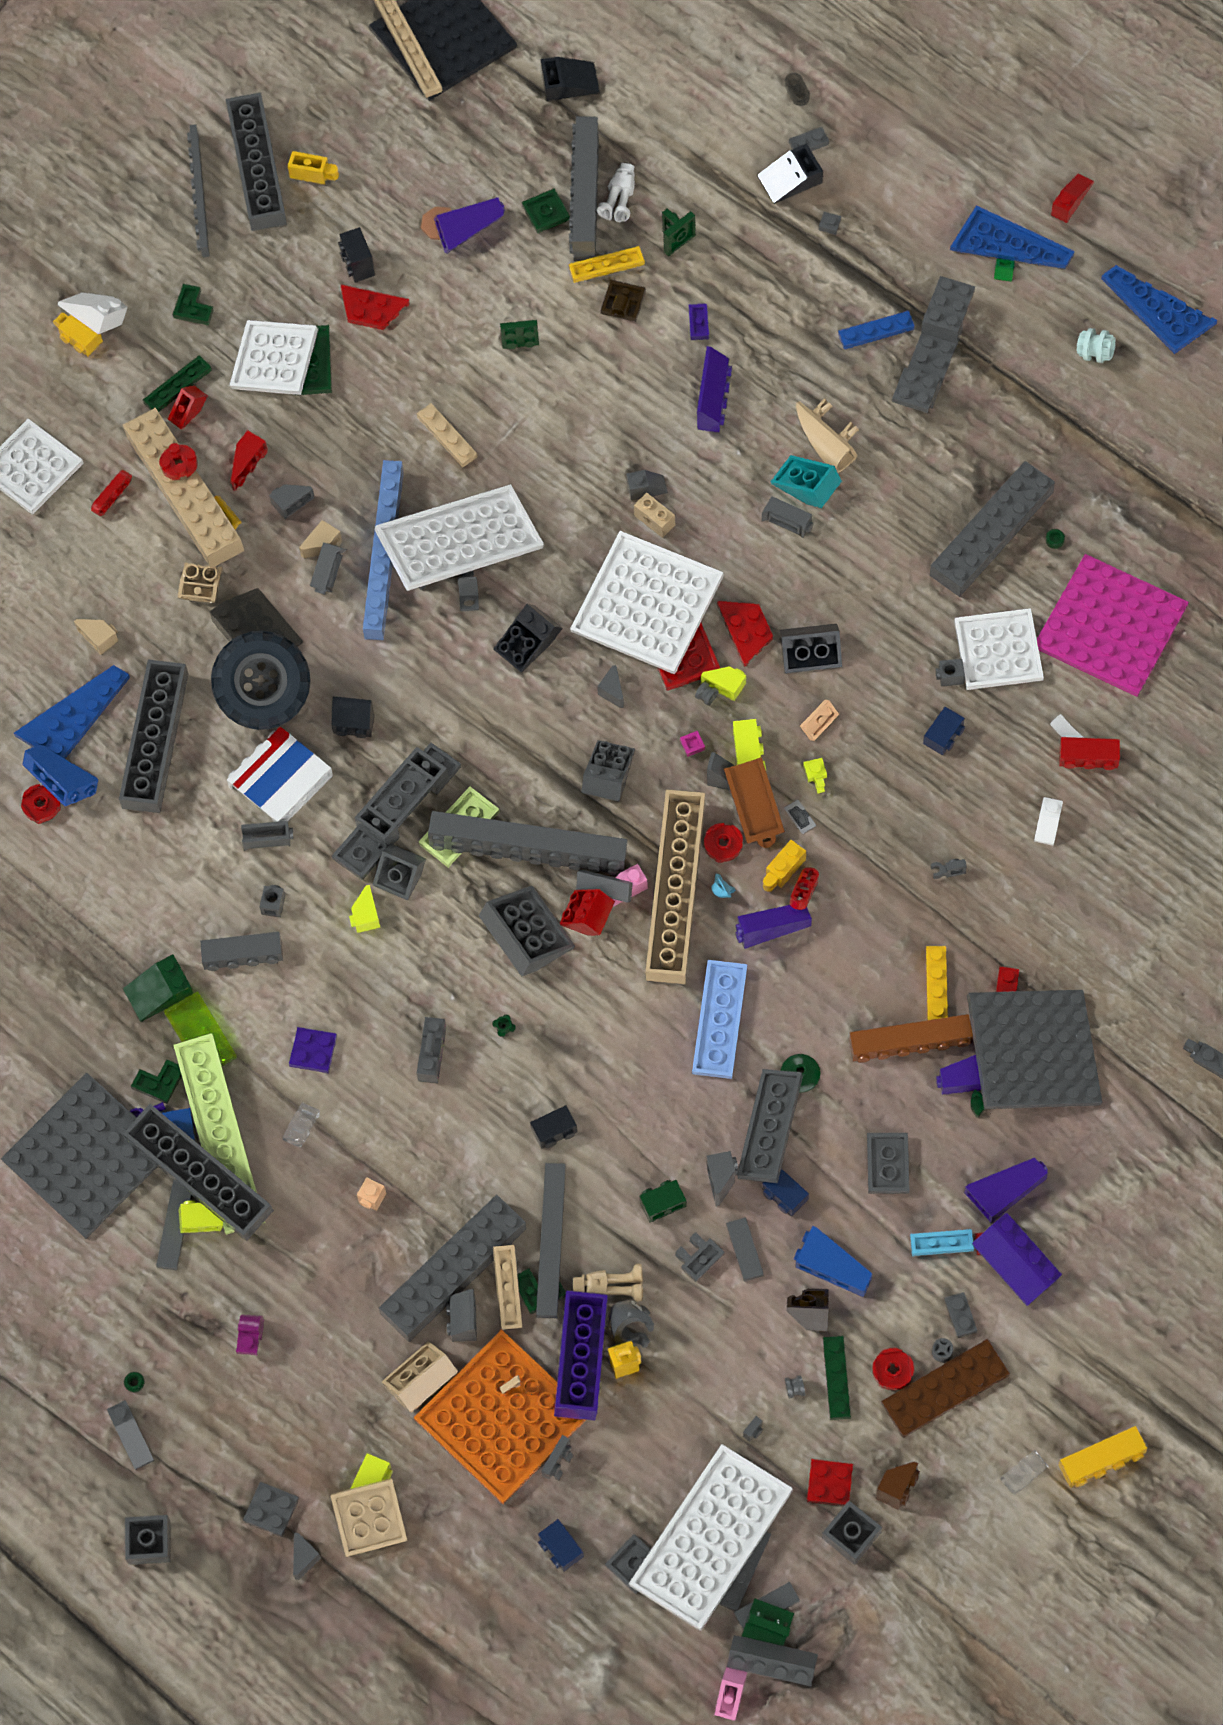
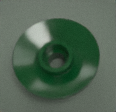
M792 1055L783 1062L780 1071L797 1072L799 1068L804 1069L799 1093L808 1092L820 1080V1067L816 1060L808 1055Z

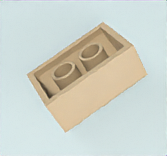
M428 1341L382 1381V1384L404 1408L412 1412L418 1409L428 1397L434 1395L444 1383L449 1382L458 1371L446 1354Z

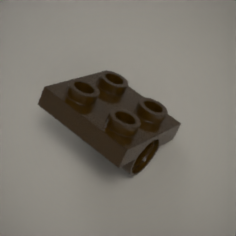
M610 279L600 310L601 314L636 322L646 293V287Z

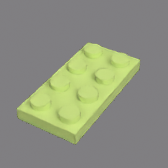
M469 787L445 813L493 820L500 810L473 788ZM428 832L419 841L421 847L448 868L462 854L448 849L442 851L433 849L429 846Z

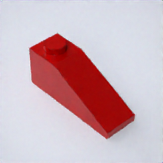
M1078 173L1061 190L1053 202L1051 216L1068 223L1094 184V181Z

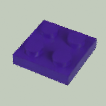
M297 1027L289 1066L329 1073L337 1034Z

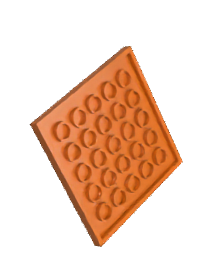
M503 1330L413 1417L426 1432L502 1504L549 1459L562 1435L569 1438L586 1421L584 1419L554 1416L557 1381ZM519 1375L521 1385L511 1388L502 1394L500 1387Z

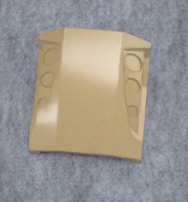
M184 563L178 599L216 603L223 568L219 566L218 568H210L207 565L200 566Z

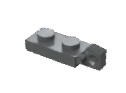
M1188 1038L1183 1049L1191 1053L1190 1057L1194 1059L1193 1062L1223 1079V1054L1199 1041L1196 1043Z

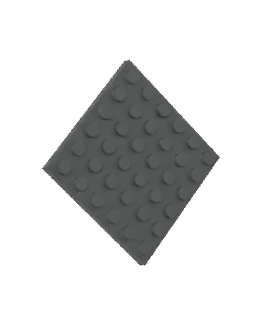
M1083 990L968 993L967 1001L984 1109L1098 1106L1103 1103Z
M87 1072L1 1158L14 1173L85 1239L158 1167L123 1136V1133L135 1121L136 1117Z

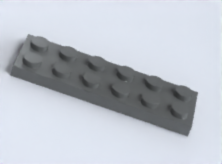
M762 1070L737 1172L738 1179L778 1183L803 1079L802 1073Z

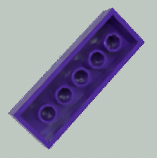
M566 1291L554 1409L555 1417L596 1421L608 1295Z

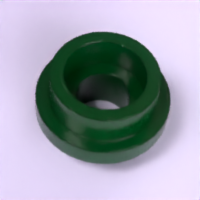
M131 1372L124 1379L125 1388L132 1393L139 1392L145 1385L144 1377L139 1372ZM133 1380H138L136 1386L131 1385Z

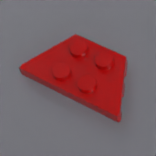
M341 285L348 323L384 330L390 321L394 320L399 315V312L410 304L407 298Z
M718 601L717 607L741 662L745 667L755 655L762 651L764 646H767L773 640L772 632L759 604Z

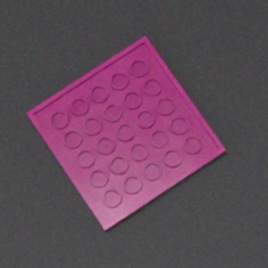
M1085 554L1037 638L1038 650L1138 697L1189 602Z

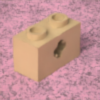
M648 493L634 505V516L663 538L675 526V515Z

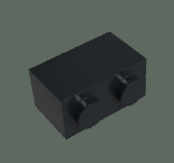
M567 1105L530 1122L531 1130L541 1149L545 1147L551 1148L562 1139L568 1140L578 1132L577 1125Z

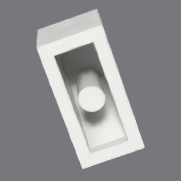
M1043 798L1034 842L1054 845L1063 801Z

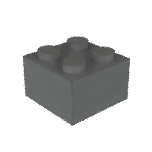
M848 1501L822 1532V1539L856 1565L879 1537L882 1527L852 1502Z
M168 1515L125 1517V1560L129 1565L171 1562V1520Z

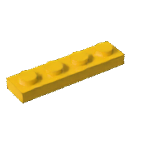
M640 246L571 263L569 264V270L573 282L576 283L645 265Z
M926 946L927 1020L948 1017L946 946Z

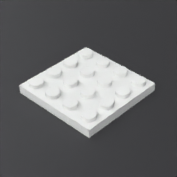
M247 320L229 385L231 389L301 395L318 328L313 325Z
M27 419L0 446V490L33 515L84 464L83 460L30 419Z
M1031 608L954 619L960 657L963 660L966 690L1043 681L1044 677Z

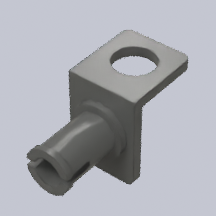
M472 570L462 573V578H458L460 611L479 610L477 577H474V571ZM468 600L475 602L472 606H465L464 603Z

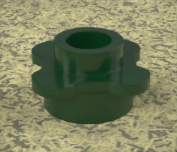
M503 1015L492 1022L493 1027L498 1031L499 1037H504L505 1034L514 1032L516 1029L509 1015Z

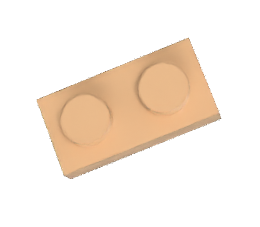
M824 700L800 727L810 740L815 741L837 718L839 713L829 700Z

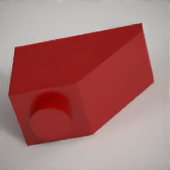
M196 386L181 388L167 420L178 428L184 429L202 410L208 395Z

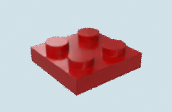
M811 1459L807 1502L845 1506L850 1500L853 1464Z

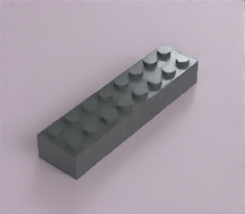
M261 92L227 98L226 105L251 231L287 225Z
M576 116V124H572L573 153L571 155L572 186H570L571 217H569L570 254H573L574 261L596 257L599 158L598 116Z
M1024 461L931 564L930 576L960 597L1053 494L1055 481Z
M157 660L147 661L119 796L122 809L161 813L189 675L186 664Z
M151 1104L144 1109L123 1133V1136L130 1144L244 1240L248 1241L274 1211L266 1200Z
M496 1194L379 1307L380 1314L410 1342L446 1307V1303H450V1296L462 1292L494 1261L493 1247L511 1245L527 1229L525 1221Z

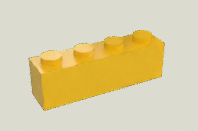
M1134 1426L1060 1459L1058 1465L1069 1487L1074 1485L1080 1487L1087 1483V1479L1092 1477L1098 1479L1104 1476L1107 1470L1112 1468L1118 1470L1124 1467L1127 1461L1132 1460L1135 1462L1142 1459L1147 1447L1137 1427Z

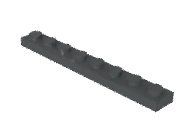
M197 124L189 125L190 132L187 133L188 143H191L188 152L189 158L193 160V163H190V172L194 174V178H191L192 189H195V193L192 194L193 204L197 205V209H194V218L198 220V224H195V231L200 239L196 240L197 250L201 251L204 258L210 257L199 132Z

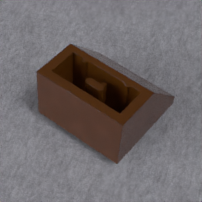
M914 1461L886 1470L877 1488L876 1499L899 1510L901 1505L905 1506L910 1496V1486L914 1488L919 1479V1463Z

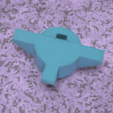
M716 873L714 884L711 886L712 892L719 898H731V893L736 891L735 888L729 886L722 879L721 875Z

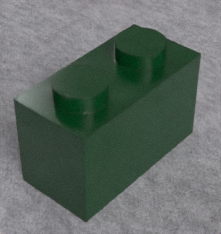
M677 1180L664 1181L660 1184V1187L655 1189L648 1188L639 1195V1202L649 1223L687 1207V1200Z

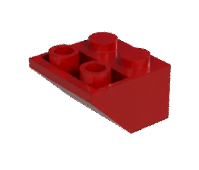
M600 889L574 890L559 924L587 936L600 935L615 901Z

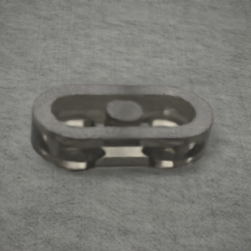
M798 73L788 74L785 77V88L792 102L797 106L806 105L810 100V92L802 76Z

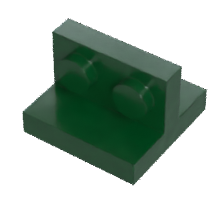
M668 208L662 212L664 253L668 257L696 236V215L691 211L681 219Z
M754 1598L741 1637L784 1646L785 1640L790 1634V1626L795 1613Z

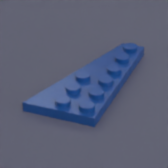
M977 205L950 246V251L1066 269L1074 256L1073 250Z
M1117 265L1102 275L1101 279L1174 354L1217 324V319L1209 318L1203 315L1202 311L1190 308L1180 299L1163 290L1159 291L1153 288L1152 284L1140 281L1135 278V275Z
M115 665L111 666L15 731L14 736L31 747L41 744L66 759L130 679L129 674Z

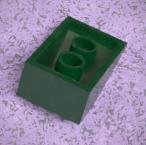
M174 954L158 961L123 988L140 1022L194 995L191 985Z

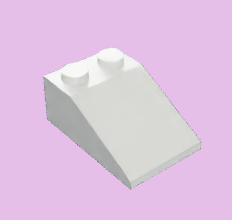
M79 293L58 302V306L97 334L122 325L127 306L115 297L89 293Z

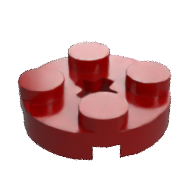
M172 443L161 454L159 465L167 478L181 480L180 477H189L196 471L198 461L196 453L191 447ZM182 460V463L175 465V461Z
M40 784L29 787L23 793L22 811L29 820L37 824L53 819L61 809L60 801ZM45 800L46 802L44 803V806L37 807V801Z
M717 823L707 830L704 837L706 853L718 863L735 859L743 848L742 834L734 825ZM720 839L728 840L727 845H719Z
M885 1349L879 1353L873 1362V1377L881 1388L892 1391L903 1389L910 1384L914 1375L913 1360L901 1349ZM891 1364H894L895 1368H899L896 1374L888 1372L887 1369L890 1368Z

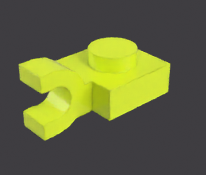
M818 758L803 762L808 782L814 781L817 794L825 792L823 779L827 778V772L823 759Z

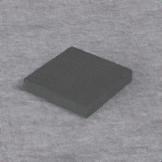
M633 1534L605 1563V1566L636 1595L639 1591L629 1586V1583L651 1549Z

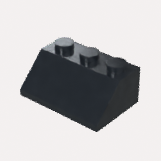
M837 623L780 630L785 673L842 667L840 631Z

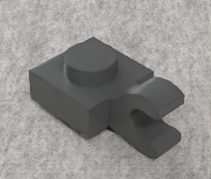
M952 859L945 865L934 862L930 868L939 870L938 873H933V879H939L943 876L948 878L966 874L967 865L965 859Z

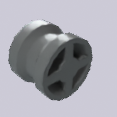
M705 681L698 688L695 698L698 700L702 699L709 706L717 697L719 690L710 687L709 683Z
M945 1338L936 1340L932 1347V1356L936 1361L945 1363L952 1357V1342Z
M801 1375L796 1376L794 1379L785 1378L789 1399L795 1395L805 1396Z

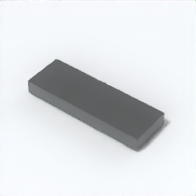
M585 870L577 871L576 890L600 889L612 899L627 903L631 901L633 882Z
M746 1217L726 1223L744 1282L764 1276Z
M790 1582L758 1599L785 1610L800 1602ZM752 1603L734 1612L742 1629H744Z

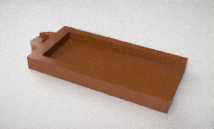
M762 757L725 768L724 772L747 844L757 841L758 845L763 848L773 846L776 841V835L785 833ZM770 838V841L763 842L764 839Z

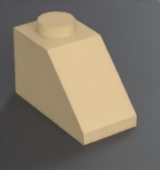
M321 520L299 547L301 557L319 556L323 542L339 547L342 542L340 531Z
M76 619L74 621L77 631L100 655L118 642L116 628L112 624L108 625L104 620Z

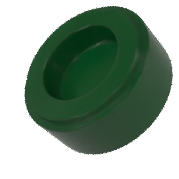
M1051 529L1046 534L1045 542L1048 547L1058 549L1063 546L1065 535L1059 529Z

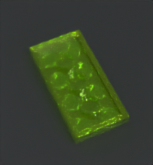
M198 991L163 1011L181 1042L212 1033L221 1065L224 1066L237 1058L236 1053Z

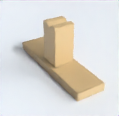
M519 1375L500 1387L502 1394L511 1388L521 1385Z

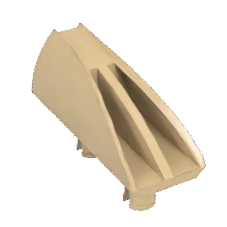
M823 399L814 410L808 409L800 401L797 402V414L808 440L824 463L835 466L837 472L840 473L857 457L855 450L848 441L859 429L850 422L839 434L824 423L821 418L833 407L829 402L827 403L826 399Z

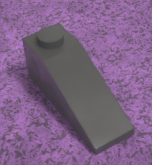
M126 1400L108 1408V1414L134 1469L137 1470L153 1462L152 1454Z

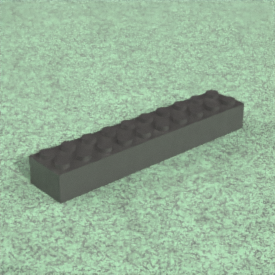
M432 811L428 830L429 846L439 851L448 849L455 853L469 852L475 856L490 855L495 859H502L503 857L510 858V860L515 862H521L522 860L530 861V863L535 865L545 863L552 867H569L572 870L586 869L593 873L607 872L612 876H618L625 869L628 839L437 811Z

